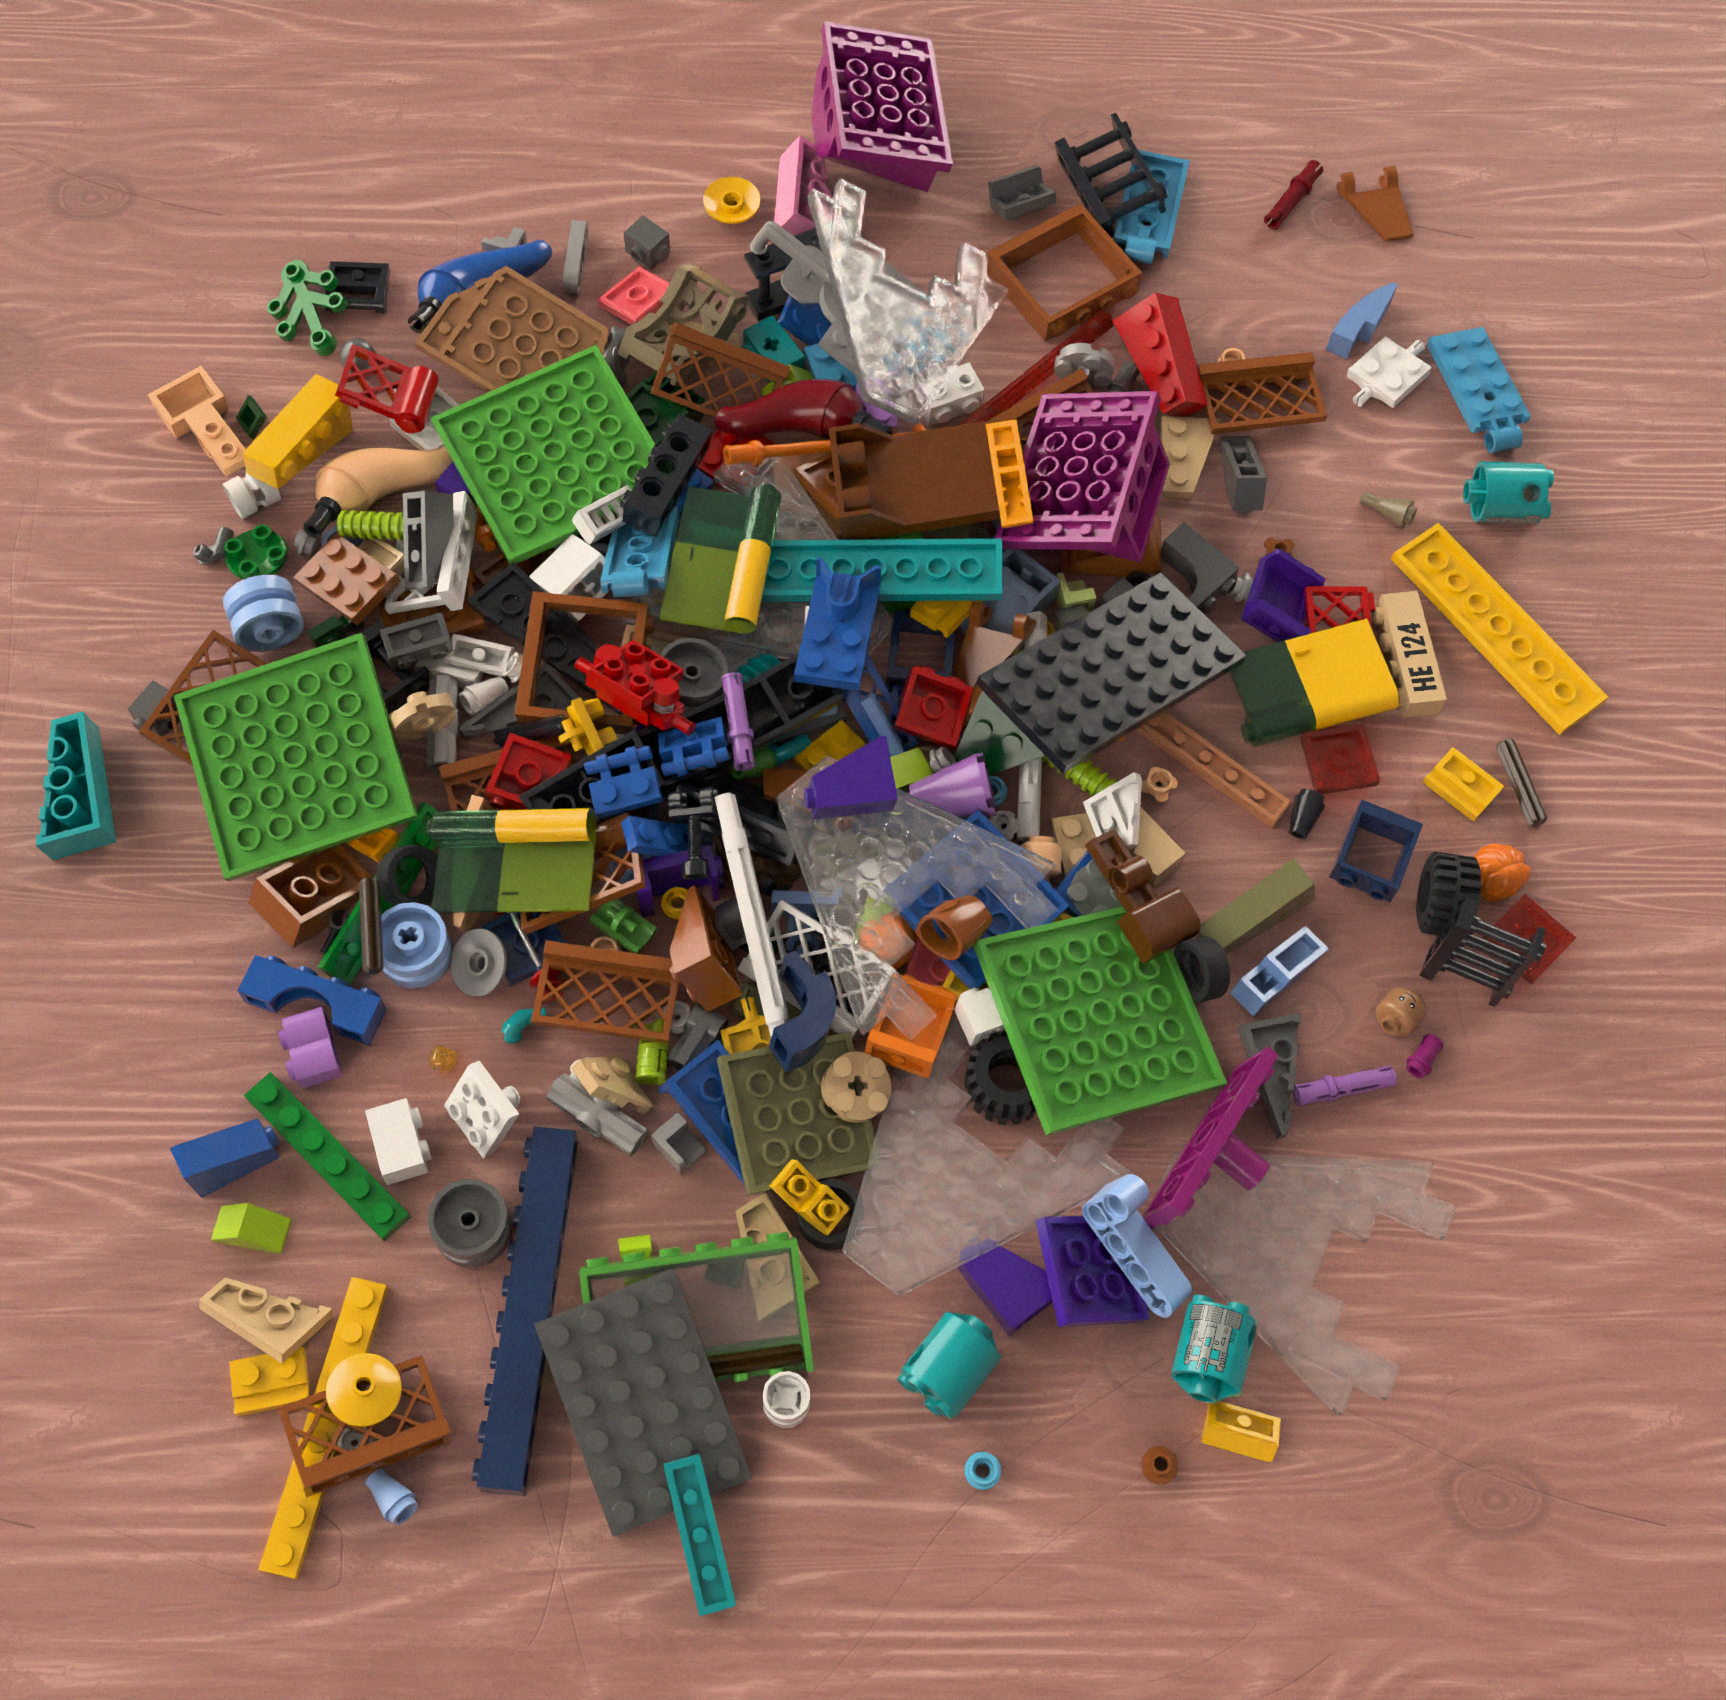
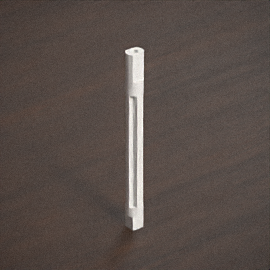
M1041 611L1026 613L1031 619L1036 620V626L1033 633L1025 641V649L1047 637V616ZM1042 757L1020 764L1017 815L1020 824L1017 840L1020 842H1027L1030 836H1039Z
M725 793L714 798L766 1025L769 1027L770 1036L772 1037L774 1027L788 1022L790 1018L736 797L732 793Z

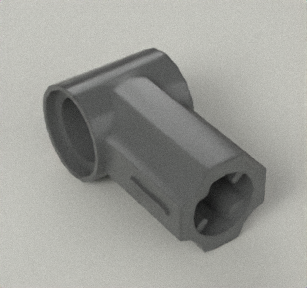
M700 1003L696 1004L686 1020L683 1034L667 1058L668 1062L680 1071L713 1043L721 1039L720 1030L727 1028L729 1019L713 1010L707 1012Z

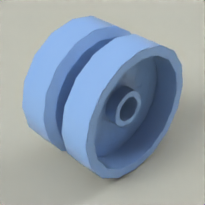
M277 575L249 577L228 589L223 597V606L227 619L230 621L234 641L247 651L265 652L281 648L298 638L304 629V621L300 608L296 605L293 587L286 578Z
M415 902L398 904L382 914L383 972L386 977L396 985L410 989L426 987L438 981L449 969L452 955V942L440 915L429 906Z

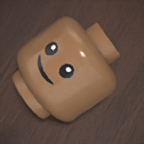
M1396 987L1391 989L1376 1007L1375 1015L1377 1022L1384 1032L1393 1036L1406 1037L1412 1034L1425 1018L1426 1006L1423 998L1417 991L1411 988Z

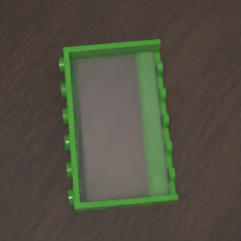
M788 1232L767 1234V1241L753 1243L752 1237L731 1239L732 1246L717 1248V1242L695 1244L696 1251L681 1253L680 1247L664 1248L659 1250V1256L645 1258L644 1252L629 1253L623 1255V1261L609 1263L608 1257L586 1260L587 1266L580 1267L579 1269L584 1304L673 1268L706 1357L791 1344H800L802 1347V1364L714 1377L716 1382L734 1379V1382L748 1380V1377L770 1374L772 1377L779 1372L806 1369L807 1372L814 1371L798 1242L796 1237L789 1238Z

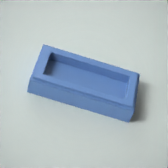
M871 692L864 696L861 704L880 737H887L891 756L903 753L904 744L893 728L875 693Z

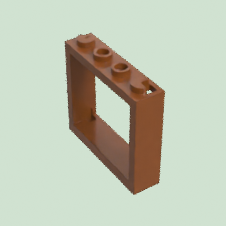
M1081 203L988 251L985 267L988 275L1044 341L1055 336L1059 337L1069 328L1087 322L1093 315L1109 310L1117 302L1133 297L1138 292L1142 272ZM1077 233L1117 278V281L1049 317L1009 269Z
M533 591L514 713L518 723L522 724L561 714L566 718H570L567 710L534 707L549 610L636 619L633 640L651 650V645H647L648 634L654 633L655 615H651L648 603ZM624 712L623 716L605 714L603 717L592 721L596 731L611 726L615 734L626 735L634 730L636 725L640 726L639 721Z

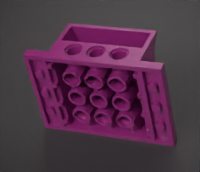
M824 22L821 29L824 52L816 72L811 113L817 157L928 192L936 172L949 173L953 165L932 39Z
M1158 391L1042 394L1023 452L1034 524L1002 529L1000 521L995 539H1002V549L1090 550L1141 563L1170 466L1169 459L1154 426V420L1161 401Z

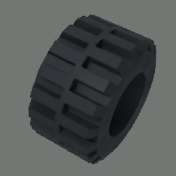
M1442 852L1430 854L1424 864L1417 893L1416 916L1420 932L1439 935L1466 896L1480 902L1481 872L1475 857Z
M1006 1031L1003 1032L1002 1037H999L997 1032L990 1034L988 1041L983 1038L978 1043L977 1049H973L970 1055L964 1081V1087L968 1089L966 1096L969 1103L975 1102L974 1110L978 1114L982 1111L986 1112V1120L991 1122L993 1117L999 1118V1124L1006 1125L1007 1120L1011 1119L1013 1125L1021 1124L1023 1117L1027 1121L1033 1118L1036 1109L1027 1086L1019 1091L1008 1092L998 1088L990 1079L989 1071L998 1065L1009 1064L1020 1069Z

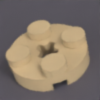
M424 691L411 694L407 698V704L388 715L392 730L398 739L417 740L424 738L421 733L423 731L432 729L434 734L447 727L455 719L456 712L448 693L427 696Z
M855 1051L843 1054L834 1060L823 1074L821 1081L822 1097L828 1107L831 1106L842 1120L854 1123L870 1120L887 1107L891 1096V1080L885 1063L880 1058L873 1057L864 1052ZM855 1078L859 1079L860 1083L864 1085V1090L860 1092V1096L855 1095V1090L849 1089L848 1086L849 1083L854 1082Z

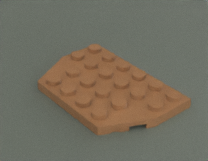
M505 266L495 271L491 277L482 278L474 282V286L459 294L455 292L449 295L415 342L416 349L486 392H490L594 345H597L603 355L605 353L604 349L607 346L608 328Z

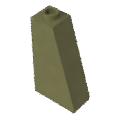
M1293 858L1201 923L1198 936H1209L1215 939L1223 948L1225 954L1228 955L1314 901V883L1295 858Z

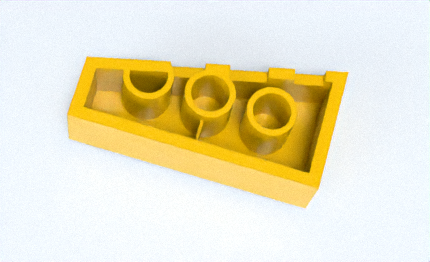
M315 374L242 453L247 474L279 489L353 431L350 406L341 403V398L335 396L338 384Z

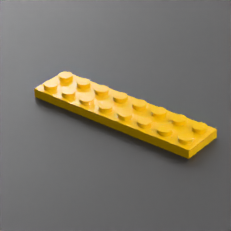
M1439 523L1393 553L1391 560L1559 735L1606 702L1608 696Z

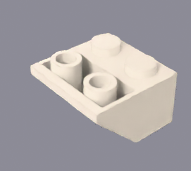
M572 534L529 577L545 593L602 598L606 593H602L600 580L606 558ZM564 611L574 622L579 621L585 615V613Z

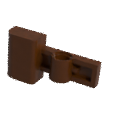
M1115 828L1091 839L1085 845L1127 912L1117 923L1143 964L1176 948L1180 942L1194 938L1200 932V919L1183 891L1176 887L1157 896L1150 885L1152 880L1150 864L1142 856L1137 855L1133 857Z

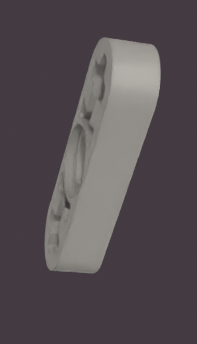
M572 220L563 274L564 293L580 294L588 244L587 221Z

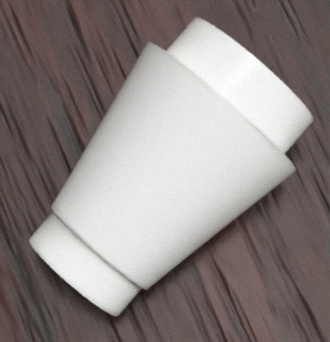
M498 676L464 687V691L459 693V701L465 712L473 716L500 698L509 689L505 680Z

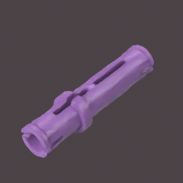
M735 672L721 677L729 724L727 740L732 746L734 769L739 771L741 765V770L746 771L755 767L751 743L754 735L748 723L742 674L737 673L735 679Z
M1391 1065L1338 1077L1326 1075L1314 1082L1295 1084L1292 1093L1297 1106L1319 1101L1331 1103L1343 1096L1395 1087L1397 1085V1076Z

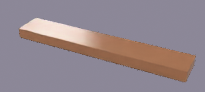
M1167 711L1135 729L1270 828L1277 824L1293 803Z

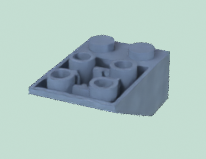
M1007 549L1002 554V600L982 602L986 607L993 609L991 618L984 628L1013 635V621L1016 613L1024 615L1036 611L1043 613L1057 600L1061 580L1021 549ZM969 616L958 627L964 634H966L969 626Z

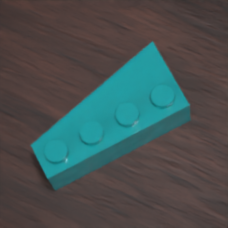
M83 711L51 720L46 758L49 761L48 775L44 776L43 788L46 790L44 806L40 807L39 820L42 822L40 834H37L35 846L50 859L56 860L115 843L116 835L99 727Z

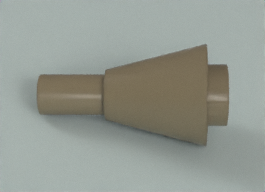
M1363 492L1360 498L1361 504L1377 509L1379 513L1401 529L1406 524L1411 525L1417 513V508L1414 507V500L1389 497L1380 498L1367 492Z

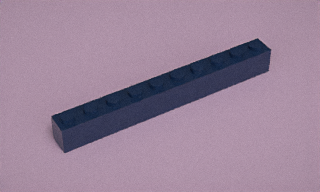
M534 1126L532 1138L527 1137L525 1141L524 1158L529 1160L527 1171H521L519 1178V1192H523L521 1206H515L513 1226L518 1227L516 1240H510L507 1260L512 1262L511 1273L504 1276L502 1284V1297L507 1298L505 1310L498 1312L496 1321V1333H501L499 1347H493L490 1369H495L493 1384H487L484 1397V1405L489 1406L487 1421L482 1420L480 1423L478 1443L483 1444L481 1458H475L472 1471V1481H477L476 1487L481 1492L525 1496L546 1361V1356L534 1323L553 1315L579 1142L576 1130Z

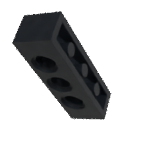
M681 414L677 416L673 424L668 423L666 425L660 446L654 445L648 457L649 463L647 467L639 469L635 477L633 490H627L621 500L620 507L624 508L622 522L657 537L708 452L712 428Z

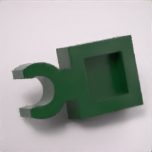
M333 615L308 630L307 633L313 647L317 648L344 639L346 634L356 632L365 625L362 621L357 626L343 615L338 619Z

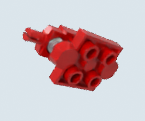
M633 639L621 648L611 644L601 646L596 650L593 663L584 657L577 659L575 669L586 674V685L596 690L598 698L647 727L650 724L661 730L675 727L687 736H690L695 731L696 724L683 717L684 704L678 701L680 698L678 683L683 680V668Z

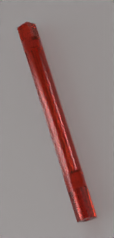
M1102 310L1099 311L1077 331L957 425L981 421L986 422L1011 408L1055 373L1056 355H1060L1062 348L1075 343L1091 344L1114 326L1112 315Z

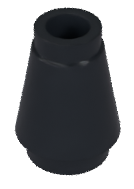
M1301 789L1299 794L1295 795L1290 829L1288 831L1290 835L1299 839H1307L1308 834L1325 809V797L1322 794L1310 789Z

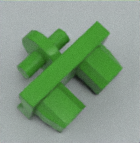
M618 899L603 904L589 918L591 924L613 938L631 953L639 954L658 932L656 926Z

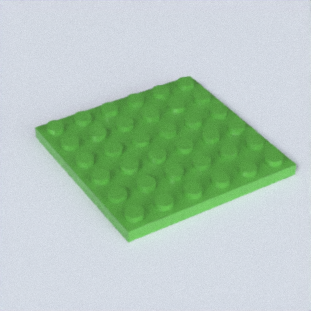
M597 345L431 417L433 427L509 565L513 562L517 564L561 544L572 534L575 536L580 535L572 522L576 512L626 485L632 491L639 469L647 467L649 454L654 445H656ZM608 505L615 518H617L618 516L611 505ZM598 511L597 514L599 515L603 523H607L601 515V513Z
M362 633L174 695L222 874L228 882L286 863L295 857L307 856L418 819L367 641Z
M1123 906L983 938L974 946L1046 1136L1219 1089L1227 1084L1173 951L1170 950L1143 964L1117 923L1127 913Z

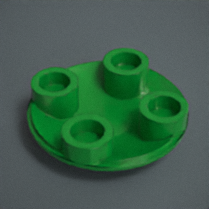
M258 525L253 530L246 531L236 538L229 539L224 546L226 551L225 562L228 569L235 576L244 580L259 575L276 574L284 566L288 557V547L285 540L276 532L271 531V528L267 525Z

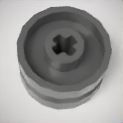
M684 638L668 644L660 653L662 657L684 669L683 680L678 683L680 692L678 701L684 704V712L724 694L721 677L728 673L729 668L725 656L715 645L702 639Z
M462 1179L450 1183L437 1193L429 1207L427 1221L431 1237L446 1259L460 1267L478 1268L490 1264L502 1255L511 1240L513 1226L503 1197L492 1185L476 1179ZM468 1222L472 1224L470 1226H465Z

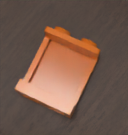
M893 973L879 1015L868 1036L864 1053L880 1058L885 1064L929 1079L954 1011L957 994L950 992L942 986H932L920 982L910 975Z

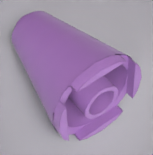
M983 752L973 754L910 784V792L904 793L906 804L918 807L934 817H970L978 809L985 817L997 816L995 808L991 807L995 806V800L989 773L985 768Z

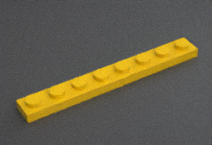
M355 1277L351 1278L315 1394L326 1390L329 1376L340 1362L356 1354L369 1353L389 1289L387 1285ZM322 1403L314 1405V1407L320 1409ZM327 1406L325 1411L330 1414H333L329 1406ZM308 1412L303 1431L306 1433L316 1416L311 1412ZM321 1417L312 1435L331 1443L340 1425ZM300 1438L298 1446L302 1443L303 1438ZM309 1441L302 1453L305 1467L321 1462L328 1449ZM332 1452L330 1458L337 1456V1453ZM294 1459L258 1570L298 1580L325 1491L306 1498Z

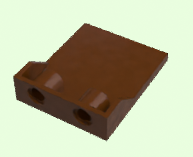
M984 421L895 436L860 423L829 428L838 515L843 540H872L1000 519Z

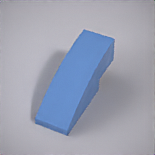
M1392 282L1378 288L1352 306L1332 331L1326 350L1347 359L1358 339L1369 343L1392 302L1398 284Z
M1304 926L1270 952L1258 966L1243 976L1230 994L1254 1017L1302 976L1329 948Z

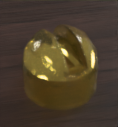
M436 1044L430 1053L429 1064L433 1070L438 1065L441 1067L440 1073H448L455 1067L459 1054L446 1046Z

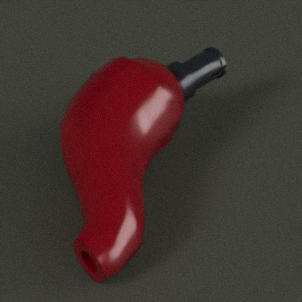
M821 378L800 380L785 385L757 400L739 406H724L719 410L715 418V427L717 429L742 437L781 431H799L812 433L822 438H830L829 428L857 423L889 435L893 434L892 426L872 418L869 412L864 411L863 402L851 384Z

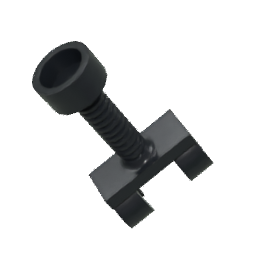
M713 787L701 788L699 793L701 807L688 808V796L686 793H682V791L669 793V817L676 821L688 820L689 858L681 863L682 878L703 879L709 877V863L701 858L700 820L701 818L719 816L714 798L719 793L718 790H713Z

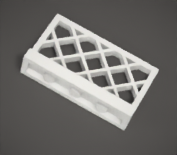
M465 491L453 494L454 527L442 557L441 566L438 568L432 587L435 584L438 585L437 595L424 597L423 595L430 588L409 589L412 593L403 601H397V598L406 590L405 578L401 577V573L398 576L401 581L386 598L385 610L388 614L447 605L450 611L463 609L479 512ZM397 540L396 549L404 553V540Z
M780 900L767 922L770 935L774 929L775 937H771V942L777 940L781 960H777L776 964H782L784 955H786L783 938L799 935L804 953L800 957L805 958V961L809 963L814 976L815 973L810 956L827 952L832 972L827 974L828 976L833 975L837 991L836 999H839L840 1006L836 1004L835 1016L830 1029L838 1034L850 1032L852 1041L858 1039L864 1029L863 1025L896 970L786 901ZM784 911L795 917L798 931L781 935L778 921ZM802 921L811 927L804 929ZM817 930L823 934L826 948L809 952L805 933ZM830 939L839 945L832 947ZM841 948L851 951L855 966L837 970L833 951ZM749 953L747 958H743L737 970L756 981ZM859 957L868 963L860 964ZM875 966L884 972L878 985L866 988L861 968ZM856 970L860 990L843 994L839 974ZM780 977L785 1000L801 1010L799 1003ZM874 990L873 994L869 999L867 992ZM861 993L864 1009L857 1018L847 1011L844 997Z

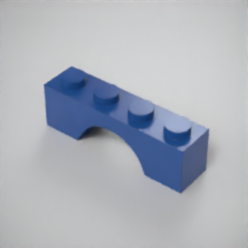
M258 955L254 956L237 990L245 1003L273 1013H277L282 1007L298 999L311 998L322 1001L332 1009V1024L338 1035L370 1046L387 1010L380 995L371 989L361 988V990L351 988L347 982L339 978L330 977L328 980L319 977L310 968L299 966L296 969L287 966V963L282 959L268 955L267 959Z

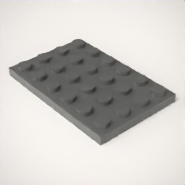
M673 1268L534 1323L613 1537L674 1512L663 1463L700 1454L710 1496L752 1479Z

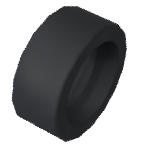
M410 845L394 848L385 854L378 864L376 878L380 883L381 895L392 906L411 902L428 906L438 898L443 890L445 874L443 865L434 852L427 847ZM409 857L420 861L426 874V883L423 891L414 897L403 895L395 882L396 866L402 859Z
M1204 936L1182 941L1176 946L1174 956L1194 1003L1220 998L1228 991L1230 967L1223 948L1215 939ZM1199 962H1200V964H1201V966H1202L1204 979H1203V977H1202V975H1201V972H1200Z
M836 1179L819 1180L820 1184L827 1185L837 1196H840L848 1203L852 1215L850 1223L840 1233L827 1236L818 1231L797 1213L799 1230L804 1238L816 1248L825 1250L842 1249L852 1243L861 1232L864 1219L863 1201L856 1189L845 1181Z

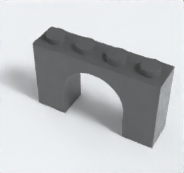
M1185 522L1164 539L1162 544V559L1187 580L1192 590V595L1188 599L1204 614L1209 613L1214 608L1217 598L1222 594L1227 596L1236 584L1235 578L1240 567ZM1122 577L1102 595L1099 607L1134 588V586Z

